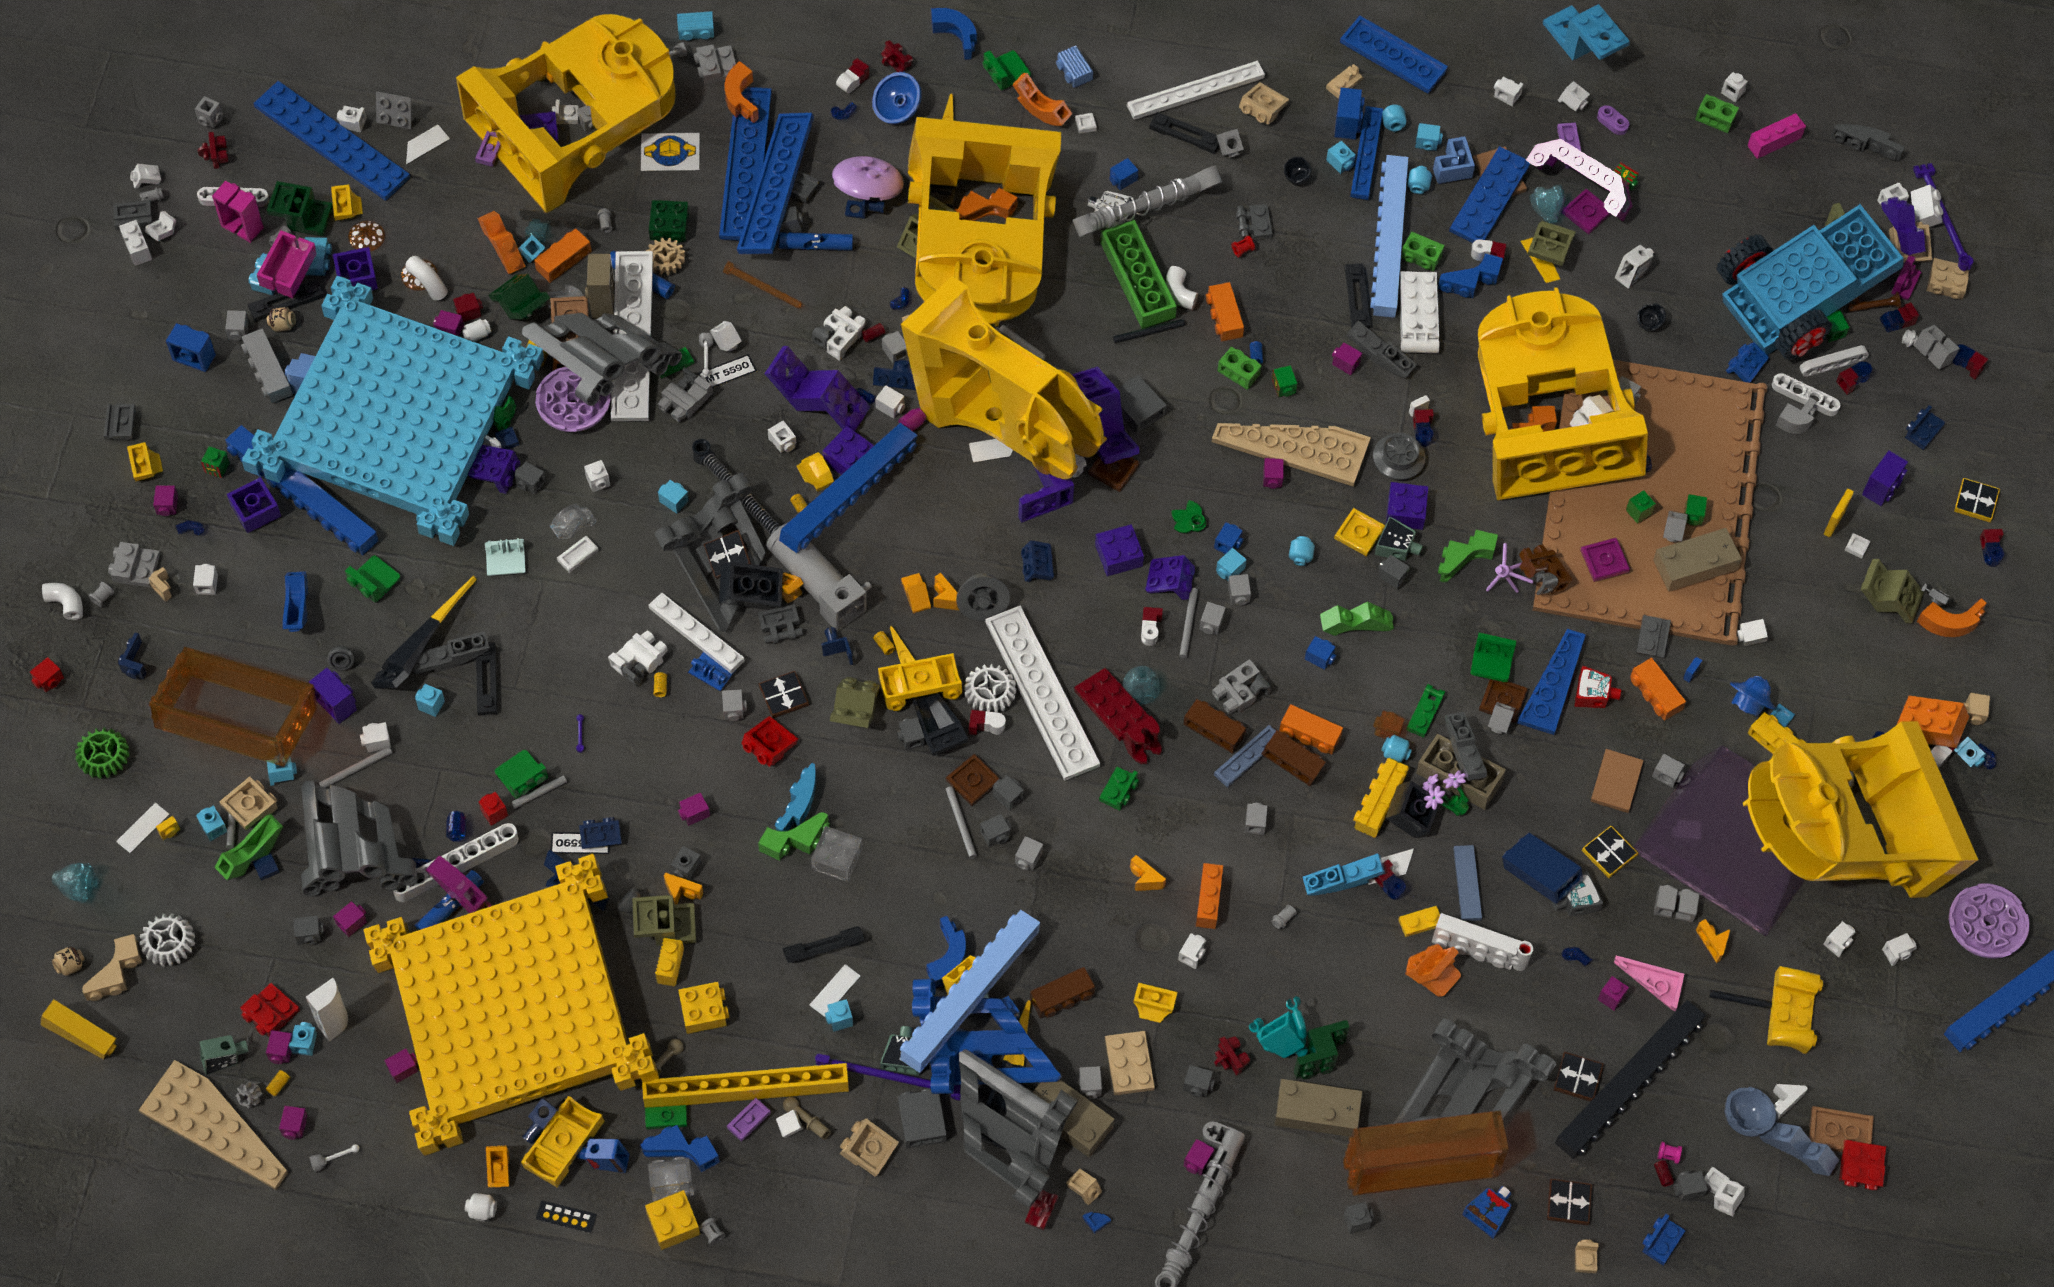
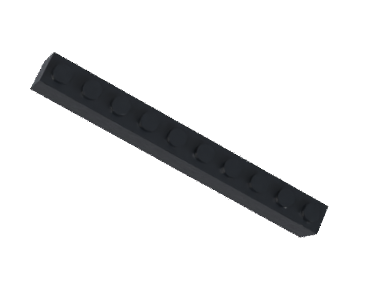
M1686 1000L1560 1133L1555 1144L1573 1160L1577 1155L1582 1156L1589 1148L1587 1145L1591 1141L1595 1142L1602 1133L1600 1131L1604 1127L1609 1128L1615 1120L1613 1117L1617 1113L1621 1115L1628 1107L1626 1103L1630 1099L1634 1101L1641 1093L1639 1089L1642 1086L1647 1087L1652 1082L1654 1073L1657 1072L1659 1074L1665 1068V1062L1669 1058L1672 1060L1679 1053L1678 1048L1681 1045L1686 1046L1692 1039L1690 1035L1694 1031L1698 1033L1705 1025L1703 1020L1706 1015Z

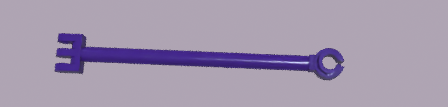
M1932 163L1927 164V168L1925 164L1920 165V168L1918 165L1914 166L1913 170L1916 177L1924 178L1926 185H1931L1937 190L1931 178L1935 174ZM1939 200L1943 210L1942 220L1959 256L1958 267L1962 271H1968L1973 265V258L1965 253L1942 200Z
M817 1054L815 1056L816 1066L847 1063V1071L931 1088V1080L830 1059L828 1055ZM954 1085V1091L951 1094L952 1099L961 1100V1085Z

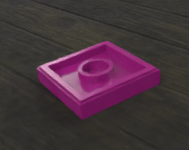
M1587 189L1562 209V214L1588 235L1611 215L1605 209L1604 202Z
M1617 538L1586 545L1580 549L1593 582L1629 573L1630 571Z

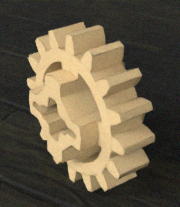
M661 238V242L654 240L655 245L649 244V250L646 251H653L654 273L659 271L660 275L663 272L669 275L670 271L676 273V268H682L681 263H685V251L682 245H678L677 240L672 243L671 238H668L667 241Z

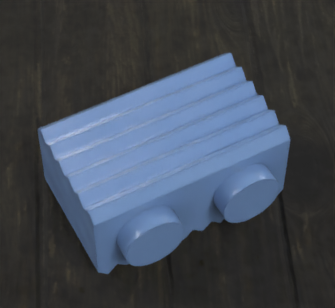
M1077 46L1058 53L1057 67L1060 71L1063 70L1067 83H1071L1073 88L1093 80V71Z

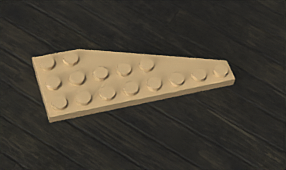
M1218 423L1212 437V442L1264 459H1283V465L1354 487L1371 437L1336 426L1318 428V426L1299 427V425L1260 426V424H1253L1252 426H1240V424Z
M176 1060L173 1061L139 1109L141 1114L277 1190L288 1174L287 1170L210 1080Z

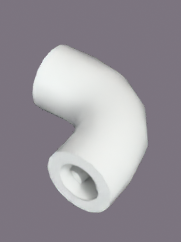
M412 256L407 260L406 270L422 283L433 300H441L447 295L448 290L445 284L429 264L418 256Z
M1171 266L1165 283L1176 304L1193 310L1198 293L1190 291L1183 286L1186 271L1180 267Z
M44 583L42 585L44 602L62 603L64 618L78 620L83 617L81 597L74 588L64 583Z

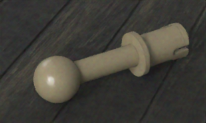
M671 1040L668 1043V1049L655 1061L658 1075L662 1073L661 1067L673 1055L682 1053L684 1045L681 1040Z
M788 1097L784 1100V1110L786 1112L795 1110L798 1117L807 1123V1130H812L823 1140L829 1137L831 1130L819 1121L818 1116L812 1118L799 1107V1102L794 1097Z

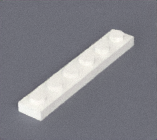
M663 593L649 604L650 610L732 674L745 662L743 656Z

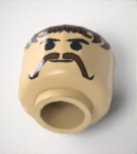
M288 307L273 308L267 316V324L275 332L290 331L296 324V316Z
M69 946L56 952L52 963L58 974L61 973L64 976H68L81 970L84 956L80 950L76 951L74 947Z

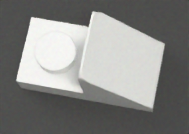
M1777 1084L1773 1092L1780 1098L1774 1104L1776 1121L1805 1095L1808 1090L1806 1086Z

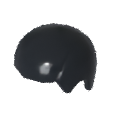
M1295 156L1288 159L1284 164V175L1291 184L1303 185L1311 178L1312 169L1304 157Z
M1658 303L1644 305L1637 313V322L1646 331H1656L1666 321V311Z

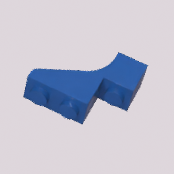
M1485 253L1483 261L1475 268L1441 274L1437 289L1447 293L1458 294L1462 297L1473 298L1478 281L1496 285L1503 258Z
M307 571L287 572L285 575L286 595L283 629H288L289 632L300 631V628H303L308 620L306 597L308 595Z
M677 1125L663 1129L661 1134L655 1137L650 1136L640 1144L641 1150L646 1157H685L693 1161L701 1172L719 1163L718 1154L707 1136L703 1138L698 1137L688 1145Z

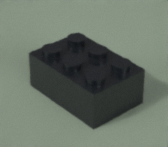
M728 562L721 565L719 603L767 610L781 607L783 569L738 562Z

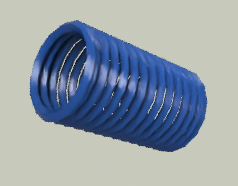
M1254 341L1249 345L1251 359L1259 361V364H1262V343Z

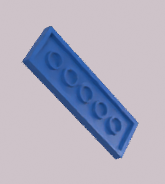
M1359 16L1340 38V43L1428 94L1448 70L1447 65L1362 16Z
M1499 146L1451 225L1449 232L1471 243L1476 240H1486L1530 167V163L1526 159Z

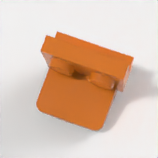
M1439 944L1429 946L1425 951L1409 957L1405 974L1417 983L1422 984L1436 996H1445L1461 977L1460 972L1453 965L1455 962L1454 958L1459 952L1455 947L1443 950Z

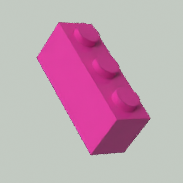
M1795 113L1752 133L1748 147L1757 159L1801 139L1806 126Z

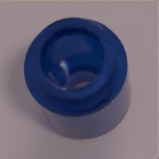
M452 811L446 818V837L453 842H459L466 837V817L460 811Z

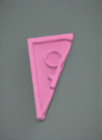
M1616 955L1614 963L1672 1011H1676L1684 979L1683 973Z

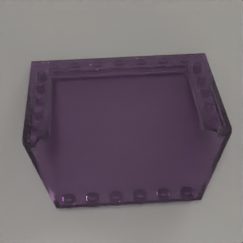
M1721 745L1692 764L1633 848L1638 852L1639 856L1766 937L1805 880L1788 870L1773 852H1763L1761 850L1764 844L1753 825L1748 806H1743V802L1749 798L1748 780L1755 766Z

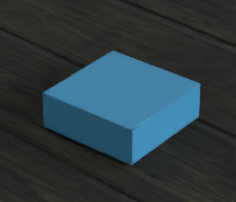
M1778 704L1776 710H1773L1770 714L1775 716L1778 723L1783 727H1786L1795 716L1794 713L1781 704Z

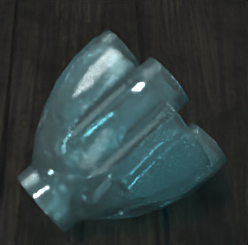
M1555 185L1550 189H1545L1544 187L1535 188L1534 193L1529 196L1534 211L1545 222L1555 223L1559 221L1558 216L1565 203V191L1562 185Z
M1136 666L1126 673L1122 687L1141 705L1153 701L1159 695L1160 680L1153 669L1147 666Z
M79 862L67 865L61 870L55 871L52 876L53 885L57 886L66 898L81 903L87 901L99 883L98 878L95 877L93 867L88 863Z

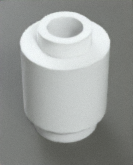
M479 319L464 325L462 333L465 339L474 342L487 337L491 333V329L486 319Z

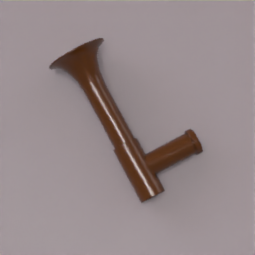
M1896 291L1894 296L1887 299L1860 302L1859 297H1856L1852 300V304H1848L1849 312L1890 305L1898 309L1901 308L1898 291Z

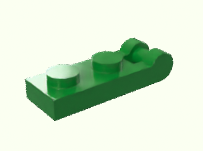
M1427 684L1406 730L1424 738L1446 691L1434 689L1432 685ZM1429 695L1436 697L1435 701L1428 699Z

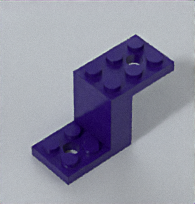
M788 346L781 348L765 372L767 378L797 411H827L842 430L848 426L855 431L870 409L867 402L839 370L809 371ZM786 368L789 370L788 377L786 376ZM847 405L850 406L849 413L847 412Z
M1098 366L1072 374L1085 397L1102 408L1099 416L1103 426L1104 437L1107 440L1096 452L1099 458L1105 464L1139 454L1138 445L1124 430L1119 390Z
M1035 468L1044 488L1019 498L1018 517L1021 523L1073 504L1074 484L1071 478L1060 479L1051 474H1043Z

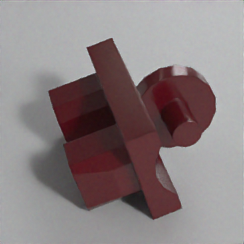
M890 40L886 41L885 49L881 53L883 57L882 64L885 67L891 65L897 72L905 73L906 68L911 66L913 58L909 54H902L903 49L899 43L893 44Z
M208 132L210 146L207 143H203L198 148V155L204 157V160H209V157H211L214 169H219V163L229 162L227 150L218 151L219 148L227 147L225 136H215L214 132Z
M1224 1036L1219 1039L1218 1047L1220 1050L1215 1052L1217 1059L1214 1061L1216 1067L1223 1066L1225 1070L1231 1067L1235 1075L1238 1076L1242 1073V1069L1250 1064V1058L1245 1052L1238 1056L1234 1053L1241 1046L1236 1036L1228 1039Z
M1042 1190L1038 1199L1031 1206L1025 1223L1045 1230L1058 1195Z

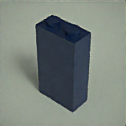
M1531 833L1520 838L1517 844L1507 850L1502 856L1504 869L1555 904L1560 902L1583 881L1582 868Z

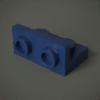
M1930 405L1925 410L1922 408L1916 416L1917 420L1915 422L1911 421L1906 428L1908 432L1905 438L1922 450L1928 446L1946 423L1930 412L1932 409Z
M1030 540L1021 550V557L1023 558L1022 572L1025 581L1029 582L1032 578L1051 580L1054 577L1051 544Z
M614 817L603 818V822L595 823V820L583 821V825H579L582 849L622 844L619 820H615Z

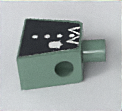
M1389 517L1377 543L1375 555L1387 558L1392 555L1400 561H1405L1409 552L1419 556L1423 545L1413 542L1416 534L1413 529Z
M901 1026L899 1035H890L881 1059V1070L919 1076L918 1071L900 1060L902 1044L912 1038L911 1027Z
M231 1035L199 1042L200 1058L206 1075L238 1064L237 1055L248 1052L246 1041L234 1043Z

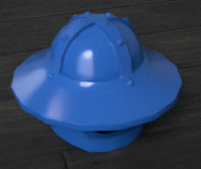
M1761 676L1748 678L1742 683H1730L1731 686L1738 690L1731 703L1737 704L1742 711L1758 718L1764 707L1776 710V707L1771 702V687L1768 681Z

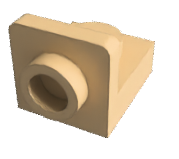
M162 567L154 571L148 579L151 587L166 602L172 598L169 591L171 587L166 582L169 578L167 571Z
M1081 1169L1066 1182L1068 1188L1079 1194L1087 1205H1090L1097 1199L1102 1192L1097 1180Z
M1582 1240L1577 1243L1575 1247V1272H1597V1250L1599 1243H1593L1592 1240Z

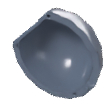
M1752 1087L1739 1088L1732 1091L1727 1097L1724 1109L1725 1116L1730 1127L1736 1132L1745 1136L1755 1137L1766 1133L1774 1125L1776 1119L1774 1104L1760 1090Z

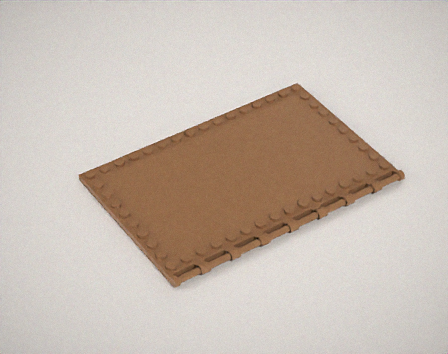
M1613 360L1618 380L1623 376L1641 386L1639 392L1641 397L1637 404H1634V411L1643 415L1648 432L1646 475L1549 492L1542 544L1547 551H1555V556L1560 560L1573 580L1563 592L1541 595L1536 593L1543 582H1536L1532 611L1640 629L1642 616L1646 615L1671 620L1669 635L1732 646L1737 645L1738 619L1741 616L1742 610L1740 602L1742 585L1745 583L1746 576L1744 568L1746 552L1749 550L1750 539L1748 538L1750 519H1752L1753 515L1752 499L1757 481V474L1755 473L1757 456L1760 454L1761 443L1759 439L1761 424L1764 421L1763 404L1767 385ZM1574 388L1564 390L1559 429L1572 427L1569 423L1574 418L1573 414L1583 406V401L1589 396L1600 395L1611 407L1608 391L1603 390L1576 395ZM1752 392L1757 393L1755 410H1750ZM1748 423L1754 424L1751 442L1746 441ZM1745 455H1750L1748 473H1743ZM1741 486L1746 487L1744 505H1739ZM1645 490L1656 504L1652 515L1637 524L1626 511V507L1630 498ZM1688 494L1707 497L1705 517L1702 525L1692 526L1686 523L1682 541L1727 528L1742 558L1740 566L1736 571L1668 592L1653 561L1657 549L1678 543L1663 538L1669 511L1684 514ZM1737 518L1742 519L1741 536L1739 538L1735 537ZM1617 538L1630 568L1629 573L1593 582L1580 551L1581 547ZM1729 583L1735 584L1732 603L1727 602ZM1725 616L1731 617L1728 636L1723 635Z

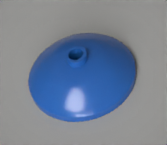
M895 72L883 78L877 85L872 98L873 110L877 117L888 124H900L910 119L916 113L921 102L922 93L918 81L910 74L904 72Z

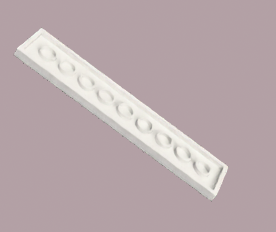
M653 251L616 252L614 315L620 316L651 337ZM618 326L613 329V335L627 334ZM634 361L625 366V371L619 378L612 381L614 388L611 392V421H649L650 370L638 361Z
M1021 606L985 619V623L1064 781L1100 767V762Z

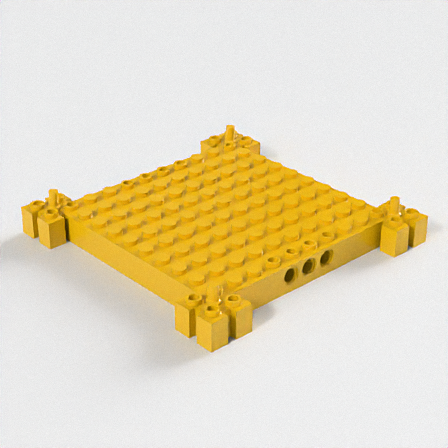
M594 854L578 858L579 864L575 866L572 865L571 861L555 866L561 884L412 933L409 932L408 925L402 917L387 921L388 927L383 929L379 924L363 929L366 942L371 948L369 950L371 962L376 971L381 973L393 968L395 970L430 1108L428 1111L423 1106L409 1111L412 1125L417 1131L415 1137L418 1149L424 1156L440 1151L439 1145L443 1143L447 1148L462 1144L463 1139L458 1124L612 1073L620 1091L636 1086L634 1081L641 1078L643 1083L659 1078L656 1064L651 1057L653 1054L646 1035L643 1033L629 1038L630 1044L627 1041L588 898H591L592 902L608 898L605 884L601 879L602 874L599 863Z

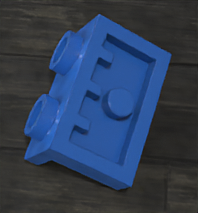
M1755 342L1749 345L1744 344L1738 350L1739 354L1728 363L1729 367L1726 370L1728 374L1734 371L1744 382L1750 383L1769 358Z
M1665 1214L1663 1219L1658 1217L1653 1225V1228L1656 1230L1652 1235L1648 1233L1642 1243L1645 1245L1642 1252L1663 1266L1686 1231L1668 1220V1214Z

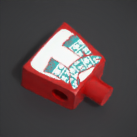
M1582 666L1574 707L1605 708L1608 698L1620 699L1621 689L1610 687L1612 680L1610 675Z

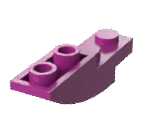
M438 856L426 869L451 898H455L469 914L492 906L486 900L485 894L443 857Z

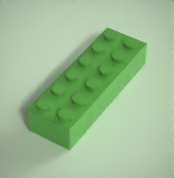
M1135 220L1102 230L1100 243L1141 329L1176 318L1177 306Z

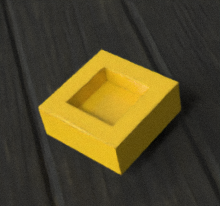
M173 816L156 826L163 840L173 837L180 830Z

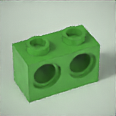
M1706 94L1698 109L1695 120L1728 133L1736 118L1739 107Z
M1411 231L1403 246L1401 258L1407 262L1415 263L1424 269L1435 271L1443 255L1445 245Z
M1230 347L1219 360L1217 371L1248 390L1260 376L1261 365L1255 359H1250L1244 355L1242 351Z

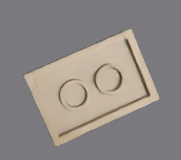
M1145 1031L1105 1036L1114 1095L1154 1090Z

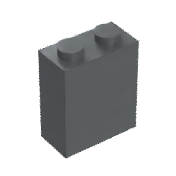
M1139 375L1128 379L1123 386L1117 388L1120 392L1123 420L1136 434L1166 415V404Z
M927 1088L918 1093L904 1092L898 1096L906 1149L946 1142V1130L939 1094H932L931 1088Z

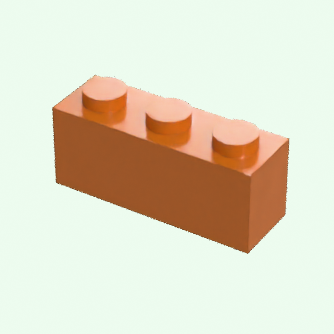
M575 228L534 259L536 270L551 283L592 252L590 241Z
M1230 282L1209 286L1206 302L1208 305H1211L1210 314L1212 320L1216 322V334L1220 335L1221 341L1242 338L1244 326Z
M1652 658L1633 668L1630 676L1633 685L1641 690L1644 699L1652 704L1658 716H1661L1665 721L1683 710L1686 703L1685 699Z
M1290 704L1280 723L1279 731L1288 734L1289 737L1300 740L1305 745L1316 747L1322 753L1332 755L1342 736L1343 727Z
M1203 864L1196 927L1216 929L1223 865Z

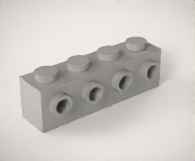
M263 329L242 336L244 343L241 344L242 350L245 355L248 354L250 357L247 360L251 369L255 368L256 370L254 375L258 384H263L261 390L264 397H269L272 404L292 396L289 383Z

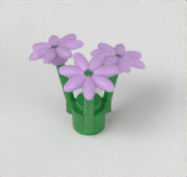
M1460 770L1455 775L1449 773V778L1443 781L1446 784V788H1450L1453 785L1460 793V796L1455 795L1451 798L1445 795V791H1440V786L1435 784L1438 781V774L1429 776L1428 782H1424L1422 787L1426 791L1429 790L1430 796L1424 797V800L1428 801L1426 808L1432 805V808L1435 810L1437 804H1441L1456 816L1463 815L1469 808L1467 804L1469 799L1461 787V783L1466 782L1463 779L1466 777L1465 773L1461 774Z

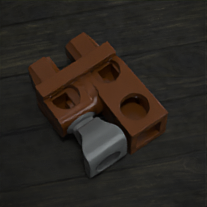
M1543 544L1535 547L1533 553L1529 547L1524 548L1519 554L1523 561L1519 567L1528 578L1536 577L1537 583L1543 582L1536 593L1537 595L1563 592L1573 579L1555 556V551H1547Z

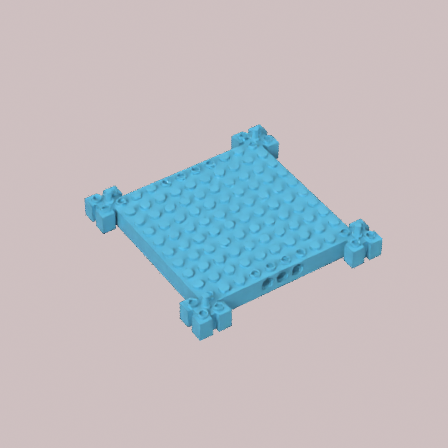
M336 276L331 286L332 295L327 294L321 305L324 317L334 321L274 439L272 434L259 429L255 433L251 441L253 449L248 448L242 459L244 470L258 476L262 471L266 479L280 483L286 471L285 467L409 512L421 514L417 522L419 534L432 539L437 534L441 542L454 546L460 534L459 526L463 527L469 516L467 504L456 501V498L483 445L484 437L488 434L494 422L495 407H501L514 379L516 385L530 389L535 379L534 370L539 371L544 360L543 348L528 344L525 348L522 345V341L509 336L502 348L503 352L371 306L370 304L373 300L371 287L359 283L353 287L350 280Z

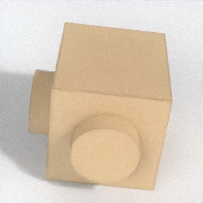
M1970 693L1966 703L1964 702L1969 715L1967 722L1973 725H1984L1988 718L1990 696Z

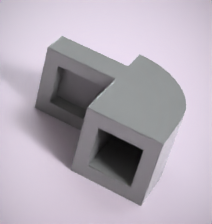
M1810 397L1802 410L1788 403L1779 416L1776 426L1792 434L1806 432L1814 420L1816 400Z

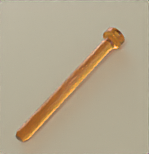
M728 261L726 263L723 273L727 275L731 273L796 308L802 307L800 301L733 267L734 264Z

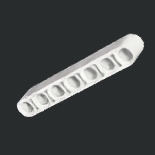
M510 823L503 824L441 857L450 864L456 860L460 861L453 866L463 873L514 847L519 840L516 827ZM509 833L513 834V835H512L511 837H509V838L504 837L506 834H509ZM491 842H494V843H495L494 846H491V847H488V846H487V844H489V843H491ZM473 851L478 852V853H477L476 855H474V856H470V855H469V854H470L471 852H473ZM433 861L417 868L418 879H424L423 882L413 885H402L399 883V886L393 890L397 901L406 902L439 885L426 871ZM400 888H406L404 892H397Z

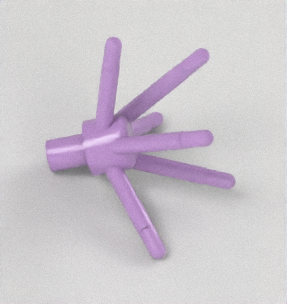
M1507 543L1503 544L1502 564L1495 568V572L1498 575L1486 588V591H1490L1501 577L1508 581L1516 593L1519 590L1510 579V576L1531 584L1533 583V580L1513 573L1512 570L1519 568L1521 563L1512 566L1506 565Z

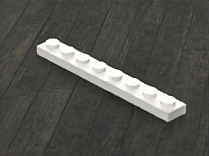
M1255 61L1127 102V107L1133 119L1136 120L1156 112L1264 79L1265 74L1259 62Z

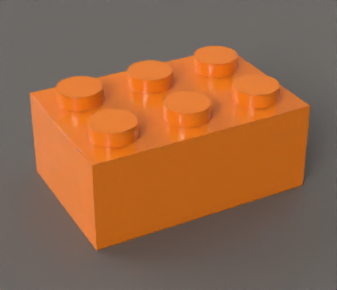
M1908 696L1898 723L1901 721H1918L1927 744L1957 748L1969 715L1964 703Z

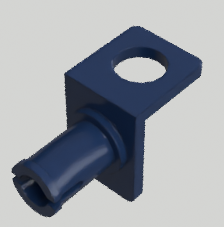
M863 199V202L848 200L845 216L865 219L866 212L868 211L884 213L885 201ZM858 206L860 211L852 213L850 207Z
M831 627L832 634L829 628H827L824 633L828 642L821 644L823 656L846 651L849 663L853 665L852 653L847 637L839 639L836 628Z
M541 1099L528 1117L533 1121V1124L522 1137L530 1144H533L555 1116L557 1109L545 1099ZM546 1106L549 1109V1115L546 1118H541L539 1110L541 1107Z

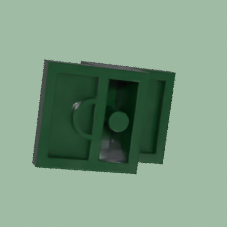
M277 181L266 211L267 215L285 218L287 227L291 231L324 237L333 210V203L315 200L312 187Z
M516 274L488 295L491 301L499 302L509 319L517 320L529 318L533 314V310L536 308L541 309L547 304L546 301L550 299L547 292L539 291L529 274Z
M1347 1020L1308 1030L1305 1044L1308 1049V1055L1297 1057L1294 1068L1296 1079H1309L1314 1074H1327L1335 1069L1338 1057L1336 1047L1346 1042L1349 1031Z

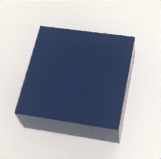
M512 427L495 433L496 439L501 443V448L511 449L519 446V441Z
M271 854L253 861L261 881L280 873Z

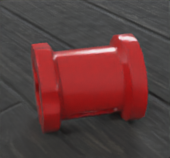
M1250 236L1244 237L1243 240L1237 243H1231L1232 250L1238 258L1249 250H1255L1254 242Z

